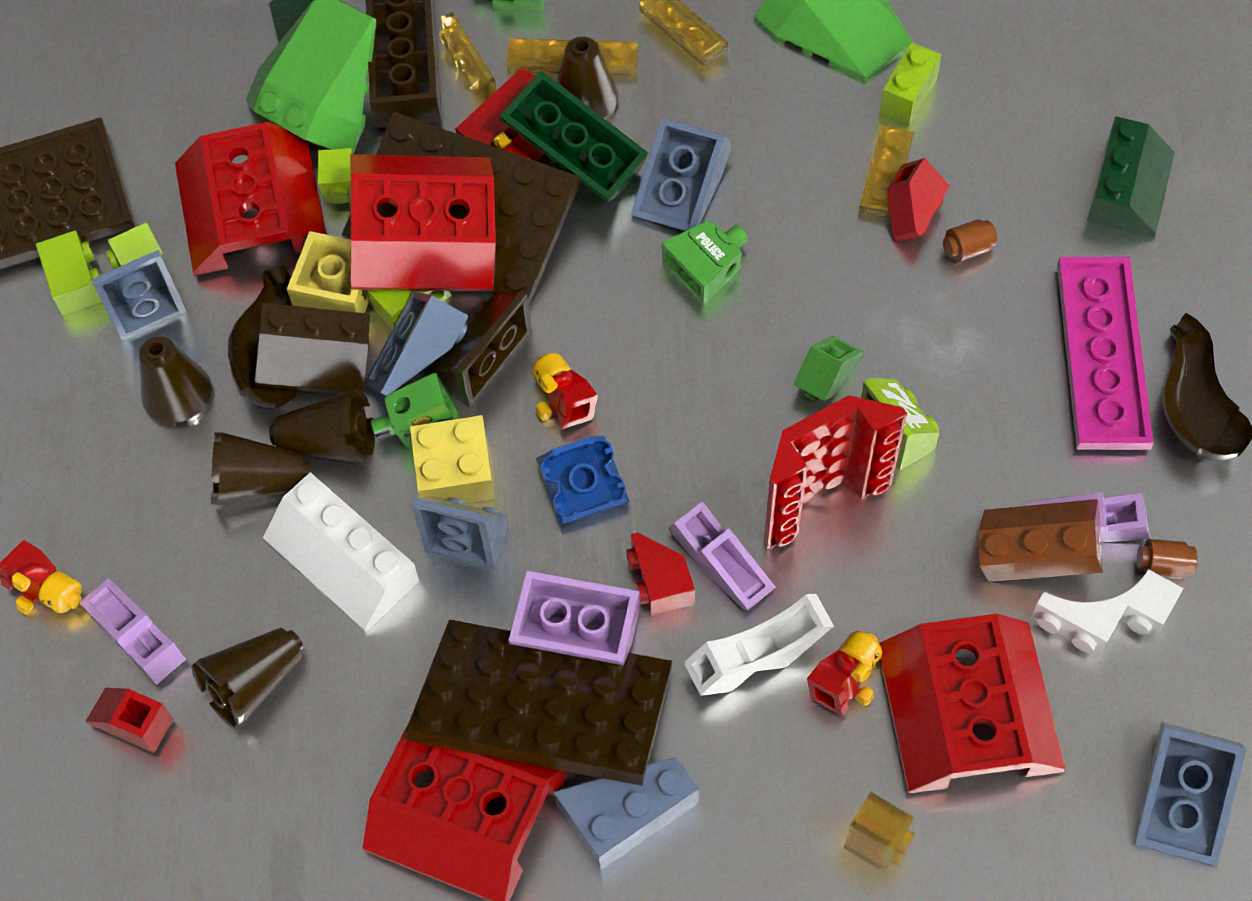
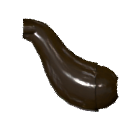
M280 265L272 271L266 270L262 273L264 287L256 300L235 322L228 338L230 370L240 396H245L252 403L264 408L281 407L296 397L298 390L255 386L262 303L293 306L287 291L291 276L284 265Z
M1185 313L1180 322L1170 328V333L1176 341L1174 362L1163 392V409L1170 427L1183 445L1197 458L1206 457L1213 461H1227L1240 456L1252 440V425L1248 418L1239 411L1240 407L1227 396L1219 383L1215 372L1214 348L1209 331L1195 317Z

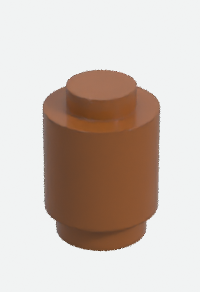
M977 219L948 229L943 239V248L946 255L953 258L956 262L987 253L991 250V247L997 245V233L989 220L982 221Z
M1147 539L1144 546L1140 545L1138 548L1137 566L1143 569L1144 575L1148 570H1151L1164 578L1184 579L1185 576H1193L1196 571L1197 550L1195 546H1188L1183 541Z

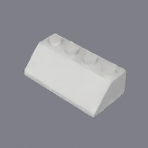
M311 472L282 498L263 536L264 541L365 633L419 582L414 563Z

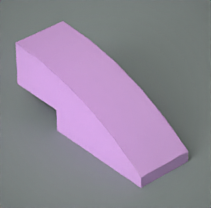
M1102 492L1026 502V506L1098 499L1101 543L1150 539L1146 506L1142 493L1103 498Z
M703 501L668 528L697 564L745 611L749 610L776 588L731 529L725 530Z
M109 578L79 602L100 627L156 685L186 660L176 645L151 621L147 614Z

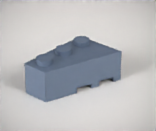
M676 757L649 764L643 786L601 778L553 792L556 807L600 870L699 803V788Z

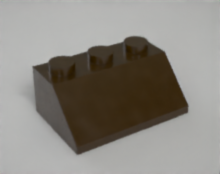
M522 290L495 292L487 302L479 305L461 341L454 343L449 351L433 362L432 374H437L450 396L470 407L532 331L527 293Z
M262 303L255 386L334 394L355 389L363 392L369 345L370 314Z

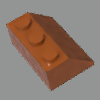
M1098 499L984 510L978 530L979 566L988 582L1103 573Z

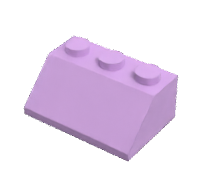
M526 570L509 637V644L624 665L633 643L639 616V591Z

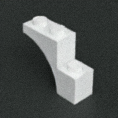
M1148 570L1133 588L1122 595L1104 601L1075 602L1061 599L1044 591L1031 618L1037 621L1038 625L1045 631L1054 634L1059 633L1068 638L1079 650L1087 653L1093 652L1100 656L1120 620L1125 622L1135 633L1143 636L1148 635L1155 639L1184 588Z
M806 594L795 604L758 626L733 636L706 641L684 661V664L700 696L732 692L755 671L786 668L833 628L834 625L817 594Z

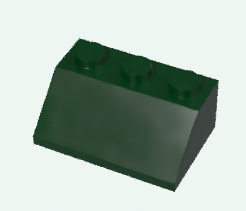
M1115 116L1107 139L1087 221L1155 237L1175 152L1149 124Z

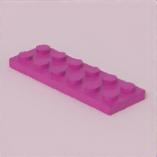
M1059 257L1057 269L1077 450H1150L1154 442L1130 257Z

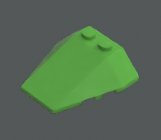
M313 0L258 68L246 98L251 109L307 141L328 149L352 148L354 153L365 126L366 115H363L364 96L369 91V83H366L368 62H372L376 19L341 0Z
M765 0L754 16V20L776 40L784 44L786 41L792 42L802 47V52L810 56L813 53L828 59L830 65L864 81L903 55L911 42L913 43L889 0Z

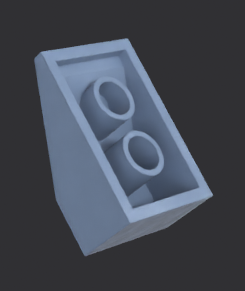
M661 117L631 215L682 231H687L699 225L722 178L733 143L726 135Z
M159 250L91 279L121 340H125L186 312Z
M413 290L364 384L388 396L449 351L454 343L461 341L467 330L465 322L468 315L432 295Z
M413 497L411 505L425 552L493 570L496 569L509 532L506 515L492 507L480 509L469 506L457 498H447L445 500L438 497Z
M1161 722L1151 760L1135 844L1217 867L1247 748L1240 742Z

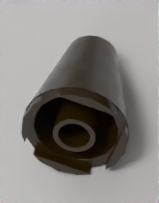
M588 37L572 39L566 45L556 82L607 120L616 110L618 101L617 87L598 44Z
M153 337L147 340L139 351L143 407L156 422L167 426H176L175 423L182 421L187 423L195 421L206 412L212 401V384L209 375L170 339L166 337Z
M355 389L277 416L269 428L270 441L276 447L298 452L306 456L358 463L366 462L365 456L372 455L375 434L371 425L373 417L366 418L364 407H370L369 401L362 391Z
M214 432L215 442H213L211 476L213 493H211V505H224L285 494L310 473V462L303 461V454L224 432Z
M278 628L198 659L191 666L192 674L202 693L206 690L213 699L209 704L219 717L231 727L239 726L250 717L302 659L301 650L304 648L303 643L293 630L287 632L283 628Z

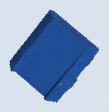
M605 436L589 437L552 449L536 458L560 525L630 502L624 481L620 477L613 459L614 452L612 446L606 441Z

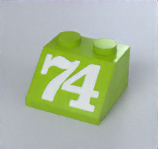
M869 378L863 382L861 398L900 406L908 413L896 467L899 470L936 449L939 437L938 425L930 415H925L919 408L917 400L910 389H904L897 379Z

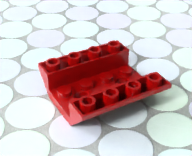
M263 122L202 135L175 162L194 276L228 269L227 252L291 239L297 254L302 252L309 231L327 235L308 141L281 126ZM237 156H248L247 160L243 163H232L233 159ZM248 210L259 211L251 219L242 218V215Z
M350 154L351 289L493 291L496 240L494 174L490 158ZM383 203H390L396 207L397 213L390 218H385L377 212V208ZM460 204L467 208L469 214L463 219H456L449 213V208Z
M848 395L782 430L769 480L764 546L767 550L776 545L780 547L785 546L797 537L800 528L802 506L817 491L823 488L832 489L839 485L845 477L861 499L870 494L879 495L891 486L908 414L903 407Z
M998 613L919 624L879 643L882 649L880 662L908 794L948 788L952 778L1024 769L1025 777L1059 773L1066 770L1028 622ZM959 650H969L976 656L977 662L971 666H964L957 661L955 653ZM980 723L986 724L992 728L994 738L989 741L979 740L974 736L972 727Z
M405 728L370 797L362 849L365 852L485 900L510 901L523 872L517 861L547 794L554 796L553 792L561 789L568 771L407 741ZM427 770L434 772V780L429 786L424 788L415 786L416 777L421 772ZM498 797L506 799L507 804L503 812L498 815L486 813V806L489 801Z

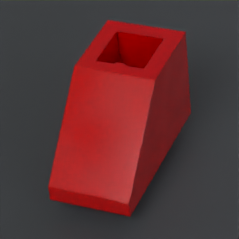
M925 158L902 164L887 188L893 238L897 242L911 238L917 239L927 231L929 227L928 222L934 212L943 204V197L950 187Z
M638 532L630 534L631 548L626 549V555L631 571L638 570L641 581L636 582V589L639 591L641 605L648 603L651 616L694 605L695 588L685 556Z
M105 687L86 719L87 724L155 753L173 721V717L163 703L131 689Z

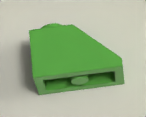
M832 335L810 347L793 384L803 389L802 393L806 397L815 401H826L836 395L864 351Z

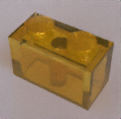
M870 792L849 827L844 848L886 873L892 863L899 866L911 846L910 843L915 836V833L910 831L914 817L875 793Z

